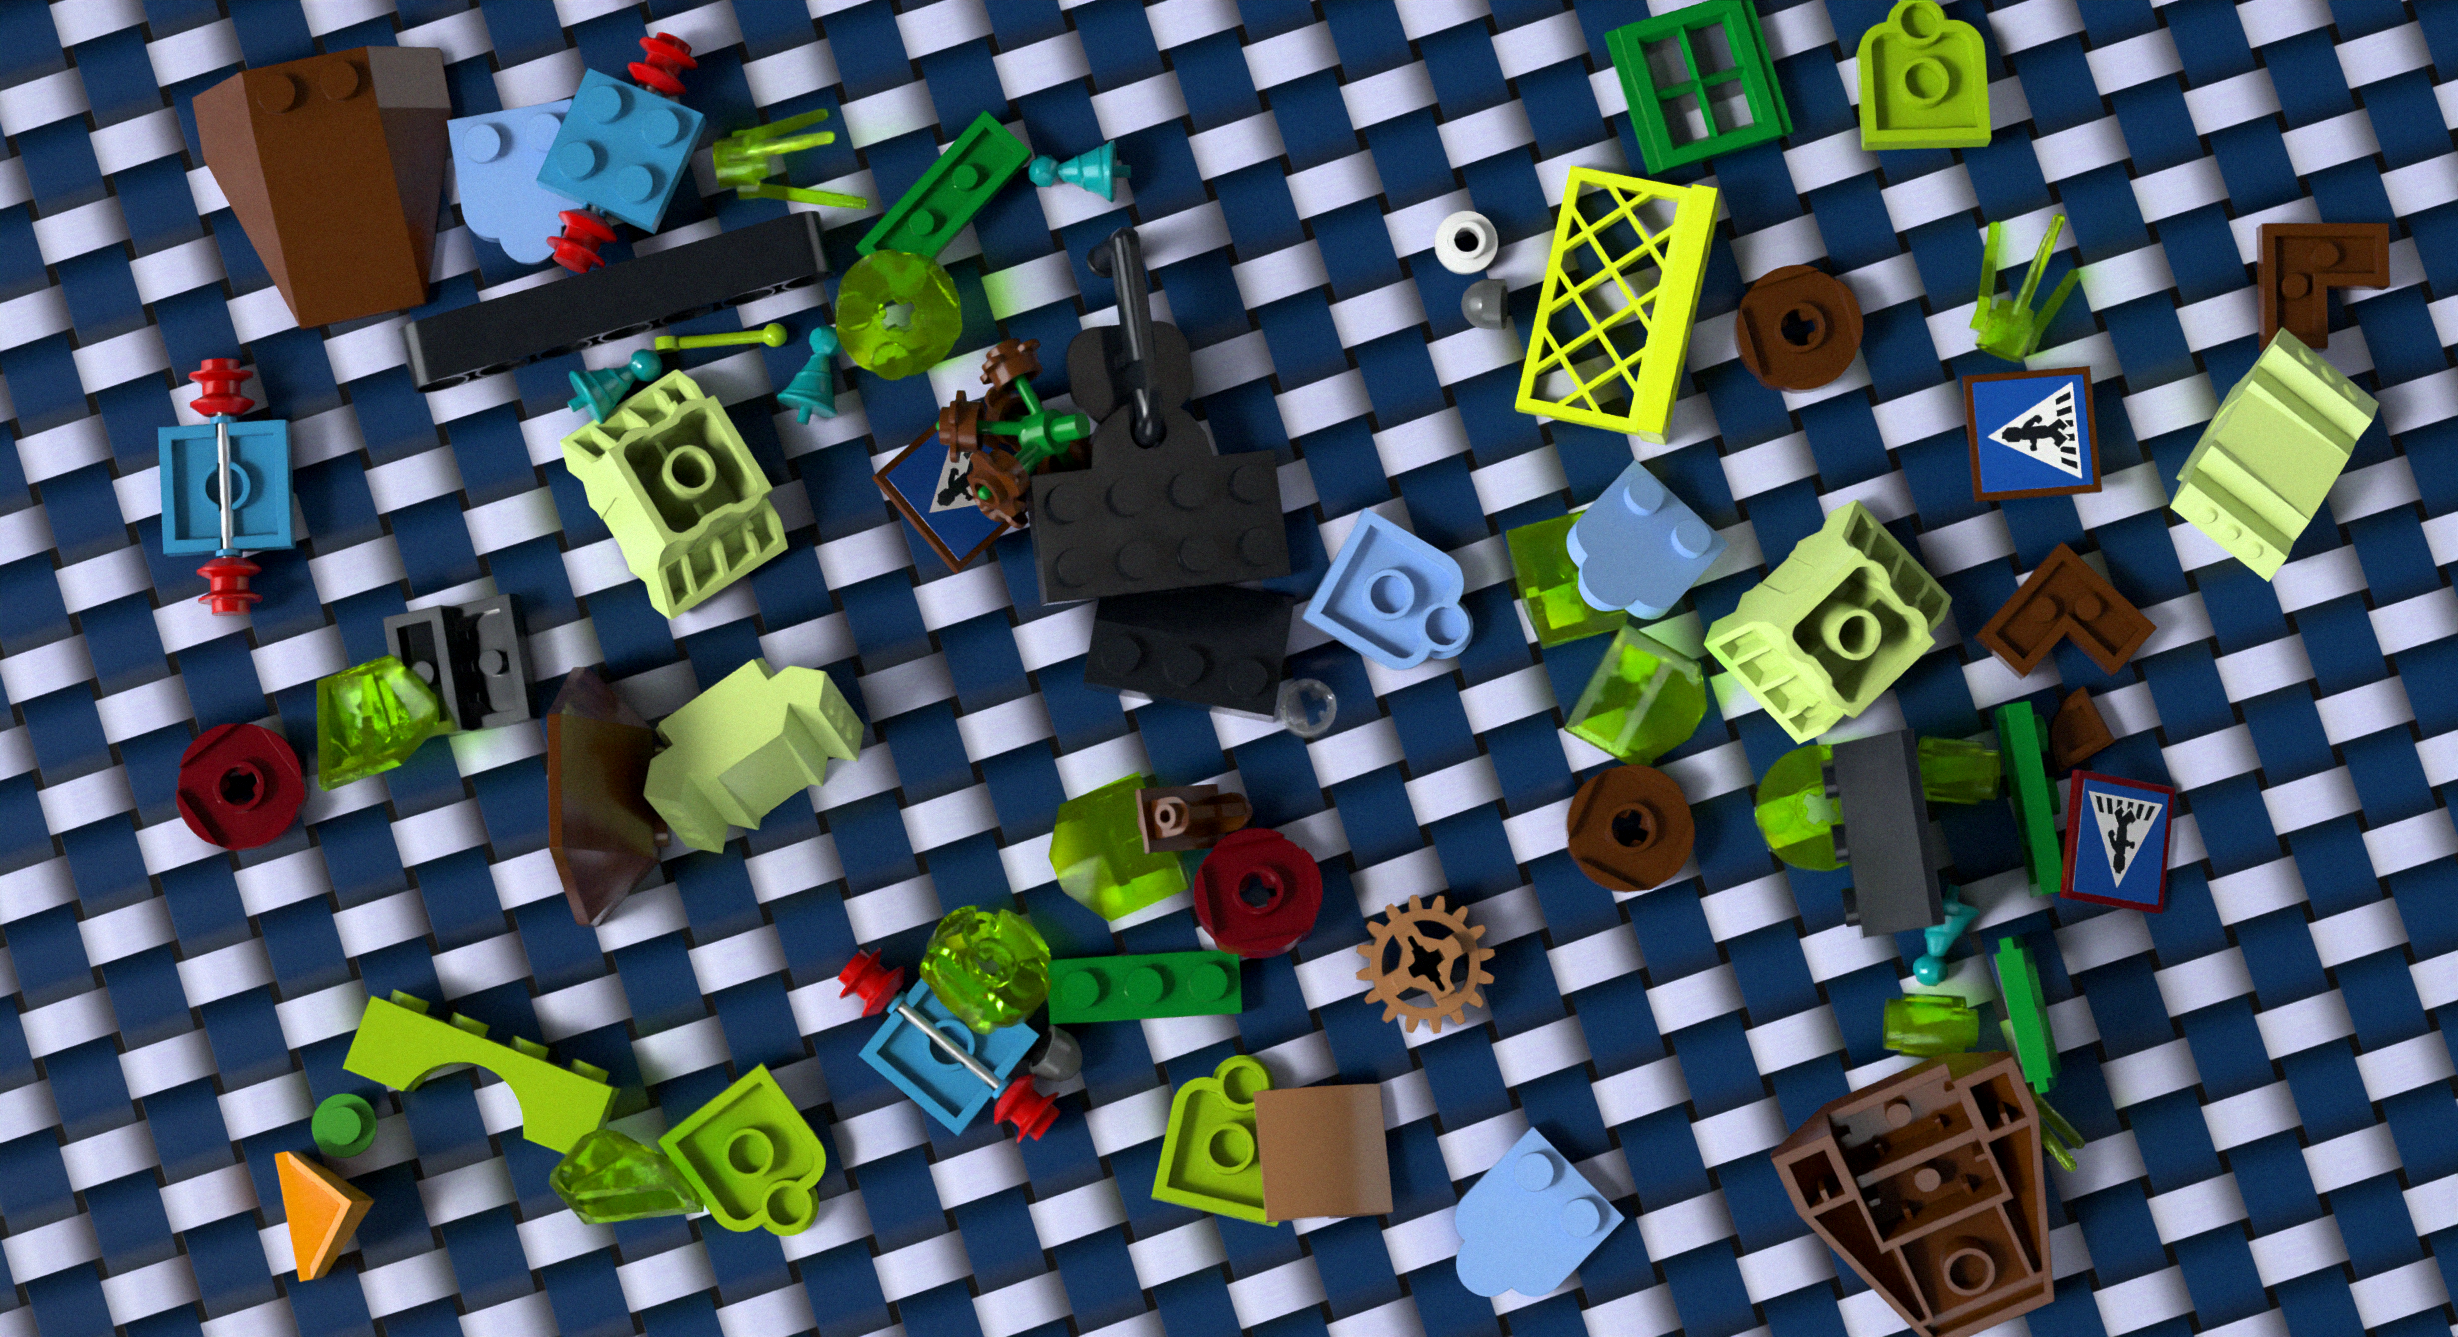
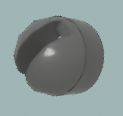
M1482 279L1472 284L1464 292L1461 301L1464 317L1473 326L1491 330H1504L1506 328L1508 288L1505 279Z
M1050 1025L1041 1033L1029 1058L1028 1069L1030 1072L1050 1081L1062 1082L1072 1079L1081 1069L1083 1061L1082 1050L1077 1040L1070 1033Z

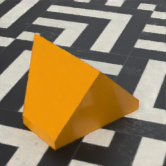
M301 1151L276 1153L274 1155L299 1282L323 1278L375 1200Z

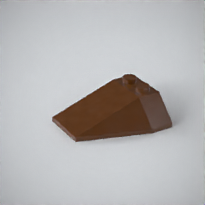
M363 46L241 71L192 98L203 159L301 330L306 331L427 306L450 139L447 120H452L453 107L440 48Z
M573 667L547 713L549 850L576 924L582 927H599L661 862V847L671 846V827L643 796L650 760L666 750L667 747L665 744H659L657 732L594 672L587 667Z
M2011 1051L1943 1053L1824 1104L1770 1154L1771 1160L1797 1214L1921 1337H1970L2055 1301L2039 1112Z

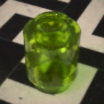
M1931 736L1921 737L1917 754L1925 800L1979 805L1981 799L1996 800L2001 776V751L1999 749L1986 748L1984 741Z
M1902 993L1901 999L1886 998L1883 1014L1884 1050H1899L1900 1057L1933 1058L1943 1053H1965V1047L1976 1048L1978 1010L1967 1009L1966 997L1959 995Z

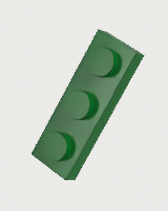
M984 110L855 247L856 251L904 294L1032 158L1031 151Z
M2030 701L2004 705L1994 712L2030 897L2035 898L2060 893L2065 839L2057 840L2053 815H2058L2061 811L2058 787L2054 777L2045 778L2041 752L2048 751L2046 725L2041 714L2033 715Z
M1221 950L1046 960L1050 1025L1242 1014L1239 954H1227Z

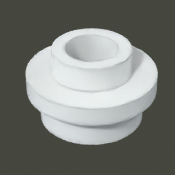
M1460 211L1451 214L1439 225L1435 235L1434 247L1439 261L1448 270L1461 275H1471L1484 270L1492 262L1498 247V237L1494 226L1486 217L1472 211ZM1468 231L1473 233L1478 239V247L1471 252L1459 250L1455 245L1454 238L1460 232Z

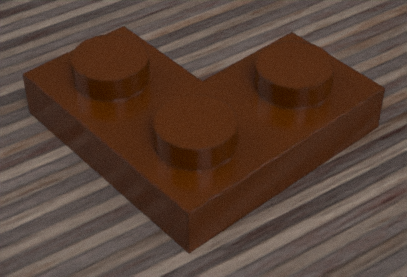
M2262 223L2256 228L2259 353L2264 352L2282 327L2315 353H2322L2328 349L2327 290H2385L2390 286L2388 223Z
M2061 542L1973 638L2017 678L2022 680L2061 637L2065 635L2111 677L2118 672L2157 627L2065 543Z

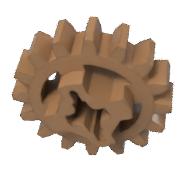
M1418 895L1409 897V912L1401 914L1399 909L1392 903L1387 905L1385 912L1390 923L1384 927L1379 923L1370 921L1366 928L1376 938L1374 945H1358L1356 950L1357 954L1370 959V967L1363 968L1355 973L1356 980H1372L1374 989L1364 998L1366 1004L1376 1003L1382 999L1388 1005L1383 1013L1382 1021L1388 1023L1398 1013L1406 1016L1405 1030L1407 1033H1414L1419 1020H1427L1432 1034L1441 1033V1017L1448 1015L1458 1026L1466 1021L1460 1007L1466 1002L1470 1006L1480 1008L1484 1001L1474 989L1477 984H1492L1494 980L1493 975L1480 970V962L1495 956L1494 949H1478L1475 940L1480 938L1486 931L1484 925L1474 926L1468 930L1462 924L1467 916L1468 908L1462 906L1451 916L1444 912L1445 900L1443 896L1439 895L1432 903L1431 909L1422 908ZM1422 921L1434 922L1448 928L1453 934L1443 940L1422 936L1414 923ZM1393 936L1401 950L1397 969L1383 976L1382 956L1388 940ZM1408 938L1424 954L1427 955L1436 951L1440 955L1442 962L1434 969L1438 976L1436 981L1442 991L1438 989L1434 981L1430 982L1425 975L1414 978L1410 974L1408 967L1415 962V958L1411 952L1413 947ZM1466 953L1468 961L1467 976L1462 988L1457 993L1450 981V974L1454 959ZM1407 989L1426 992L1437 1007H1414L1404 1003L1396 996Z

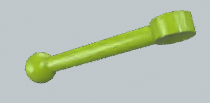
M771 323L764 330L685 337L661 336L654 339L655 352L670 353L681 349L765 342L770 347H779L787 340V331L783 325Z

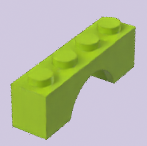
M393 989L390 999L371 995L343 1069L400 1091L414 1092L428 1077L445 1067L460 1063L481 1065L498 1074L513 1090L523 1116L524 1139L581 1161H593L620 1092V1088L605 1083L609 1071L573 1058L569 1069L545 1060L549 1048L513 1035L509 1046L487 1038L486 1034L490 1025L453 1012L450 1022L426 1014L430 1002L397 989Z

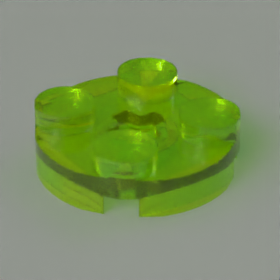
M896 249L880 250L871 253L856 262L846 272L838 288L834 318L836 332L844 350L858 365L875 372L881 378L889 381L920 374L937 365L950 352L962 331L961 302L952 278L936 260L918 252V256L909 252L897 253ZM894 299L900 306L911 302L915 306L909 313L910 322L902 327L897 324L888 326L882 322L887 316L884 305L888 301Z
M1828 744L1808 745L1790 751L1780 757L1766 771L1756 793L1754 820L1757 828L1761 831L1764 842L1779 859L1790 866L1804 871L1830 872L1848 865V862L1836 864L1831 839L1830 825L1841 824L1837 798H1834L1830 804L1831 810L1837 814L1831 823L1821 819L1815 825L1806 818L1809 809L1803 804L1807 794L1817 798L1824 792L1820 761L1831 760L1829 751L1831 745Z
M968 905L949 913L938 925L927 943L925 957L920 963L919 971L923 981L930 986L937 999L950 1012L964 1020L967 1026L974 1032L986 1035L996 1032L998 1028L1017 1026L1028 1020L1036 1012L1051 989L1052 979L1048 981L1049 974L1047 970L1051 957L1048 947L1040 934L1020 916L1004 909H1000L996 915L988 912H977L981 905ZM975 957L983 963L991 959L999 966L995 974L996 976H991L982 971Z

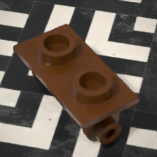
M1217 784L1135 790L1138 808L1137 823L1142 834L1145 854L1212 849L1226 836L1225 833L1244 828L1253 814L1251 803L1242 794L1230 792L1219 795Z

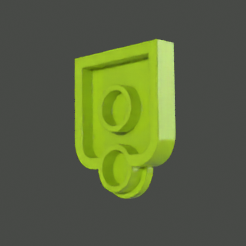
M1901 0L1891 9L1886 22L1874 25L1864 34L1856 53L1862 151L1988 147L1991 141L1985 45L1980 33L1966 22L1948 20L1944 10L1933 0Z
M1248 1055L1230 1057L1216 1068L1212 1078L1199 1077L1192 1079L1178 1090L1172 1104L1151 1199L1277 1228L1278 1222L1266 1223L1253 1101L1254 1091L1275 1089L1272 1073L1262 1061Z
M763 1062L657 1140L715 1220L729 1230L745 1232L762 1225L773 1234L795 1236L807 1230L817 1217L819 1196L814 1185L820 1180L825 1170L826 1152L824 1145Z

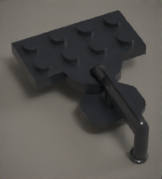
M1121 227L1103 239L1098 245L1091 248L1087 255V265L1094 275L1101 278L1113 277L1120 325L1091 327L1081 331L1070 341L1065 356L1070 397L1081 411L1098 423L1086 447L1085 470L1028 476L1030 485L1025 491L1040 604L1045 606L1288 577L1291 575L1274 450L1213 456L1206 432L1190 413L1180 408L1192 393L1194 387L1189 345L1183 333L1174 325L1163 321H1152L1141 239L1138 232L1132 227ZM1157 443V445H1156V447H1155L1154 449L1148 450L1149 448L1153 447V446Z

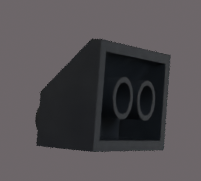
M1219 585L1099 599L1083 679L1085 690L1272 723L1295 597Z
M1913 728L1831 745L1829 748L1831 760L1820 761V771L1825 799L1837 798L1841 824L1830 825V832L1836 864L1848 862L1852 887L1840 889L1846 927L1858 926L1860 939L1936 928L1946 924Z

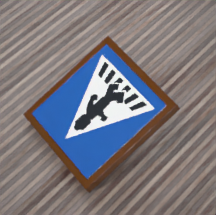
M2090 366L1967 375L1962 377L1974 503L2102 492Z
M935 422L877 472L872 479L950 569L957 574L1011 525L1007 521L1002 523L995 522L981 512L973 499V492L967 480V475L973 471V464L970 460V456L973 453L961 452L959 463H952L950 461V445L940 444L939 431L936 429L937 422ZM983 444L982 451L987 454L994 449L1002 450L998 445L996 447H988Z

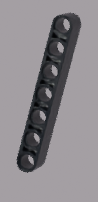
M804 211L420 319L399 328L398 335L414 393H431L811 286L836 275V269L820 213L818 211Z

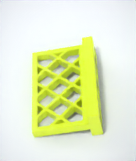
M1570 166L1515 404L1516 412L1639 436L1641 441L1666 446L1721 207L1717 188L1692 184L1691 189ZM1582 184L1608 189L1619 205V208L1588 227L1576 209ZM1620 192L1638 196L1626 203ZM1653 198L1678 203L1673 225L1651 239L1633 214V211ZM1626 217L1643 244L1612 263L1595 236ZM1575 220L1582 232L1569 239L1573 221ZM1669 240L1664 261L1656 248ZM1589 241L1606 268L1574 288L1562 269L1565 255ZM1650 253L1662 271L1659 286L1636 300L1619 272ZM1612 277L1629 302V305L1598 324L1581 296ZM1561 280L1568 292L1555 300L1559 281ZM1574 301L1592 329L1560 349L1548 330L1551 316ZM1655 301L1650 322L1643 308ZM1636 313L1648 331L1646 345L1622 361L1604 333ZM1596 338H1599L1616 365L1584 385L1567 357ZM1547 341L1554 353L1541 361L1545 342ZM1561 362L1578 390L1557 403L1532 399L1537 376ZM1641 362L1636 383L1628 370ZM1622 374L1634 392L1629 418L1602 413L1590 394ZM1584 398L1592 411L1571 406Z

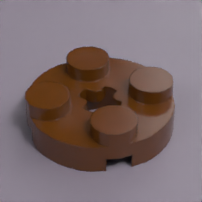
M1788 265L1774 269L1759 278L1740 302L1734 323L1736 349L1744 366L1766 389L1773 391L1781 390L1791 394L1818 391L1835 382L1855 359L1863 335V319L1854 294L1839 279L1835 281L1828 274L1818 272V268L1808 265ZM1798 313L1802 322L1812 320L1815 331L1807 335V345L1797 346L1793 339L1784 338L1781 329L1788 325L1787 315Z
M1637 764L1609 768L1589 779L1572 799L1565 821L1567 851L1576 862L1580 871L1589 880L1602 888L1618 893L1649 891L1675 876L1685 864L1692 850L1695 828L1693 818H1691L1690 807L1685 800L1686 797L1680 787L1670 777L1654 768ZM1631 811L1637 812L1642 816L1639 826L1647 831L1646 839L1643 842L1632 840L1628 847L1623 846L1617 842L1619 832L1612 828L1613 820L1615 817L1626 819Z

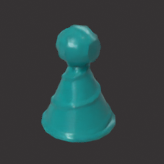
M1110 140L1108 144L1101 147L1098 146L1096 149L1080 156L1076 155L1073 159L1062 164L1051 155H1038L1031 161L1028 173L1030 180L1039 188H1051L1060 178L1065 183L1074 184L1087 192L1090 191L1100 195L1112 203L1116 199L1117 178H1131V165H1117L1116 144L1114 140Z
M821 325L812 331L809 343L815 354L810 357L809 362L795 375L794 380L777 396V400L783 405L799 410L796 422L802 425L809 424L811 414L824 418H835L838 414L835 408L832 384L833 374L830 371L829 358L840 354L844 347V340L840 331L829 325Z
M643 348L636 350L631 355L628 365L624 367H604L603 369L587 371L571 370L569 377L577 397L567 402L569 408L574 413L584 407L592 420L596 419L599 424H604L605 418L616 407V404L626 391L630 390V386L635 379L649 382L656 380L660 376L663 367L660 356L654 350Z
M1949 884L1945 898H1941L1946 924L1936 928L1925 929L1924 937L1928 953L1917 958L1913 964V973L1917 981L1925 986L1936 987L1945 981L1948 976V967L1942 956L1947 954L1948 949L1962 935V932L1972 919L1980 914L1979 909L1957 902L1961 887Z

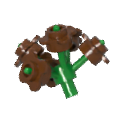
M1019 338L999 342L997 346L986 354L987 361L981 366L984 374L980 376V380L983 385L990 383L994 385L985 395V402L988 406L986 420L983 403L981 401H967L965 390H958L955 401L950 402V407L941 408L939 421L936 423L940 444L950 445L949 452L952 463H959L961 452L973 453L970 456L973 471L967 475V480L973 492V499L981 512L995 522L1002 523L1007 521L1012 527L1022 529L1028 523V518L1024 513V509L1027 507L1025 491L1030 485L1028 476L1036 467L1037 475L1085 470L1086 447L1089 443L1086 437L1090 434V422L1083 412L1064 416L1056 409L1044 410L1040 396L1034 392L1030 385V382L1043 372V367L1038 360L1039 356L1036 352L1041 344L1036 338L1024 343ZM1015 390H1018L1020 394L1011 393V392H1013V391H1015ZM1001 443L1011 445L1013 450L1018 453L1013 457L1004 450L994 449L987 454L982 451L983 444L988 447H996Z

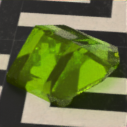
M1587 509L1506 530L1505 533L1522 607L1542 649L1624 628L1630 615L1625 609L1613 611L1597 610L1591 607L1580 594L1578 587L1579 567L1571 559L1566 541L1569 530Z
M1623 623L1599 659L1565 724L1564 731L1628 765L1648 766L1657 757L1689 740L1705 714L1708 703L1701 663Z
M392 654L316 681L319 787L323 791L328 792L400 766L437 728L439 710L436 696Z
M1139 771L1060 804L1048 856L1063 892L1109 923L1189 889L1174 852L1145 854L1142 834L1137 823L1138 808L1135 790L1146 788Z
M600 1128L583 1135L550 1174L549 1185L584 1225L704 1211L705 1200L670 1158L614 1130Z

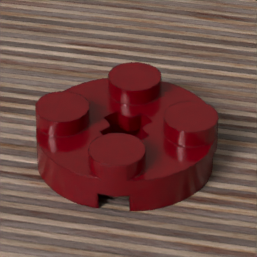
M222 724L206 731L187 748L179 765L181 771L178 777V790L176 789V804L182 819L192 832L205 842L236 852L262 849L282 839L295 826L302 809L307 805L310 797L309 787L306 783V770L295 748L278 733L253 724ZM235 771H238V773L245 777L252 773L256 776L257 783L252 788L255 796L248 803L241 798L231 802L226 796V793L233 787L228 777Z
M1249 828L1223 837L1213 847V851L1205 858L1195 876L1194 905L1201 926L1213 938L1215 945L1222 952L1239 954L1248 958H1269L1288 952L1298 943L1304 942L1311 936L1315 921L1321 910L1323 885L1317 863L1303 846L1301 850L1294 842L1284 839V834L1275 830ZM1261 879L1264 888H1275L1277 895L1267 899V906L1256 908L1252 902H1244L1240 894L1249 891L1250 880Z

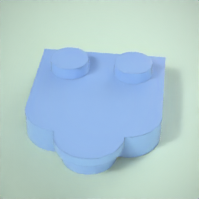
M572 98L447 120L461 208L465 222L479 238L488 242L500 243L509 257L522 264L535 265L549 260L556 250L547 244V237H562L563 231L566 229V225L558 217L559 212L576 208L582 209V204L542 189L536 181L572 104Z
M1636 459L1582 514L1569 530L1566 541L1568 553L1573 562L1579 567L1578 587L1580 594L1591 607L1600 611L1625 609L1638 618L1648 620L1657 619L1665 615L1729 545L1726 540Z
M1366 507L1360 512L1300 618L1302 621L1380 666L1393 671H1403L1416 667L1427 656L1435 659L1454 657L1468 646L1473 635L1472 616L1467 607L1459 601L1464 589V577L1458 563L1449 555Z
M1531 1127L1458 1202L1455 1211V1225L1459 1235L1465 1241L1456 1257L1458 1277L1468 1290L1484 1297L1501 1295L1510 1288L1530 1297L1546 1295L1555 1290L1625 1218L1534 1127Z

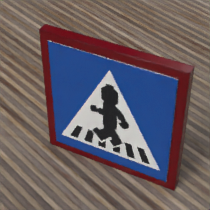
M2072 770L2059 898L2153 914H2163L2175 788L2084 770Z

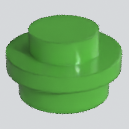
M336 1094L327 1098L318 1106L312 1119V1134L315 1142L325 1153L337 1158H351L365 1152L375 1140L378 1130V1121L374 1109L365 1099L354 1094Z

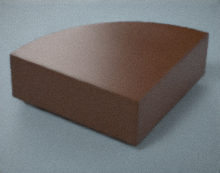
M2084 686L2071 693L2061 703L2049 729V755L2056 774L2115 742L2113 735Z

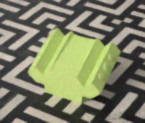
M2282 327L2250 371L2231 388L2176 477V479L2181 481V484L2170 508L2269 582L2288 558L2294 541L2309 524L2352 454L2356 441L2373 421L2379 402Z
M678 369L617 405L605 418L604 424H599L594 419L560 440L567 470L583 481L589 506L598 513L599 517L604 520L623 551L622 554L627 560L629 571L646 583L652 607L670 620L678 617L788 549L781 518L768 499L769 494L773 490L771 484L716 396L713 395L706 399L697 383Z
M1858 499L1829 512L1821 531L1798 541L1795 549L1762 583L1759 582L1753 589L1742 594L1734 613L1712 623L1703 644L1798 744L1827 732L1845 714L1854 719L1859 716L1936 643L1930 636V633L1944 621L1952 601V597Z
M764 658L752 659L658 723L659 726L655 731L667 749L650 760L643 796L687 847L723 854L729 824L759 830L761 818L785 800L810 784L823 787L828 757L858 762L864 725L826 671L789 665L778 674H775Z

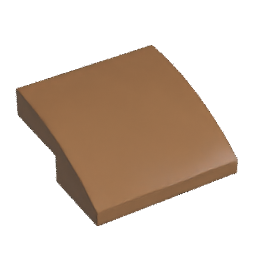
M1380 1084L1334 1085L1254 1091L1253 1101L1266 1223L1325 1217L1336 1219L1393 1213Z

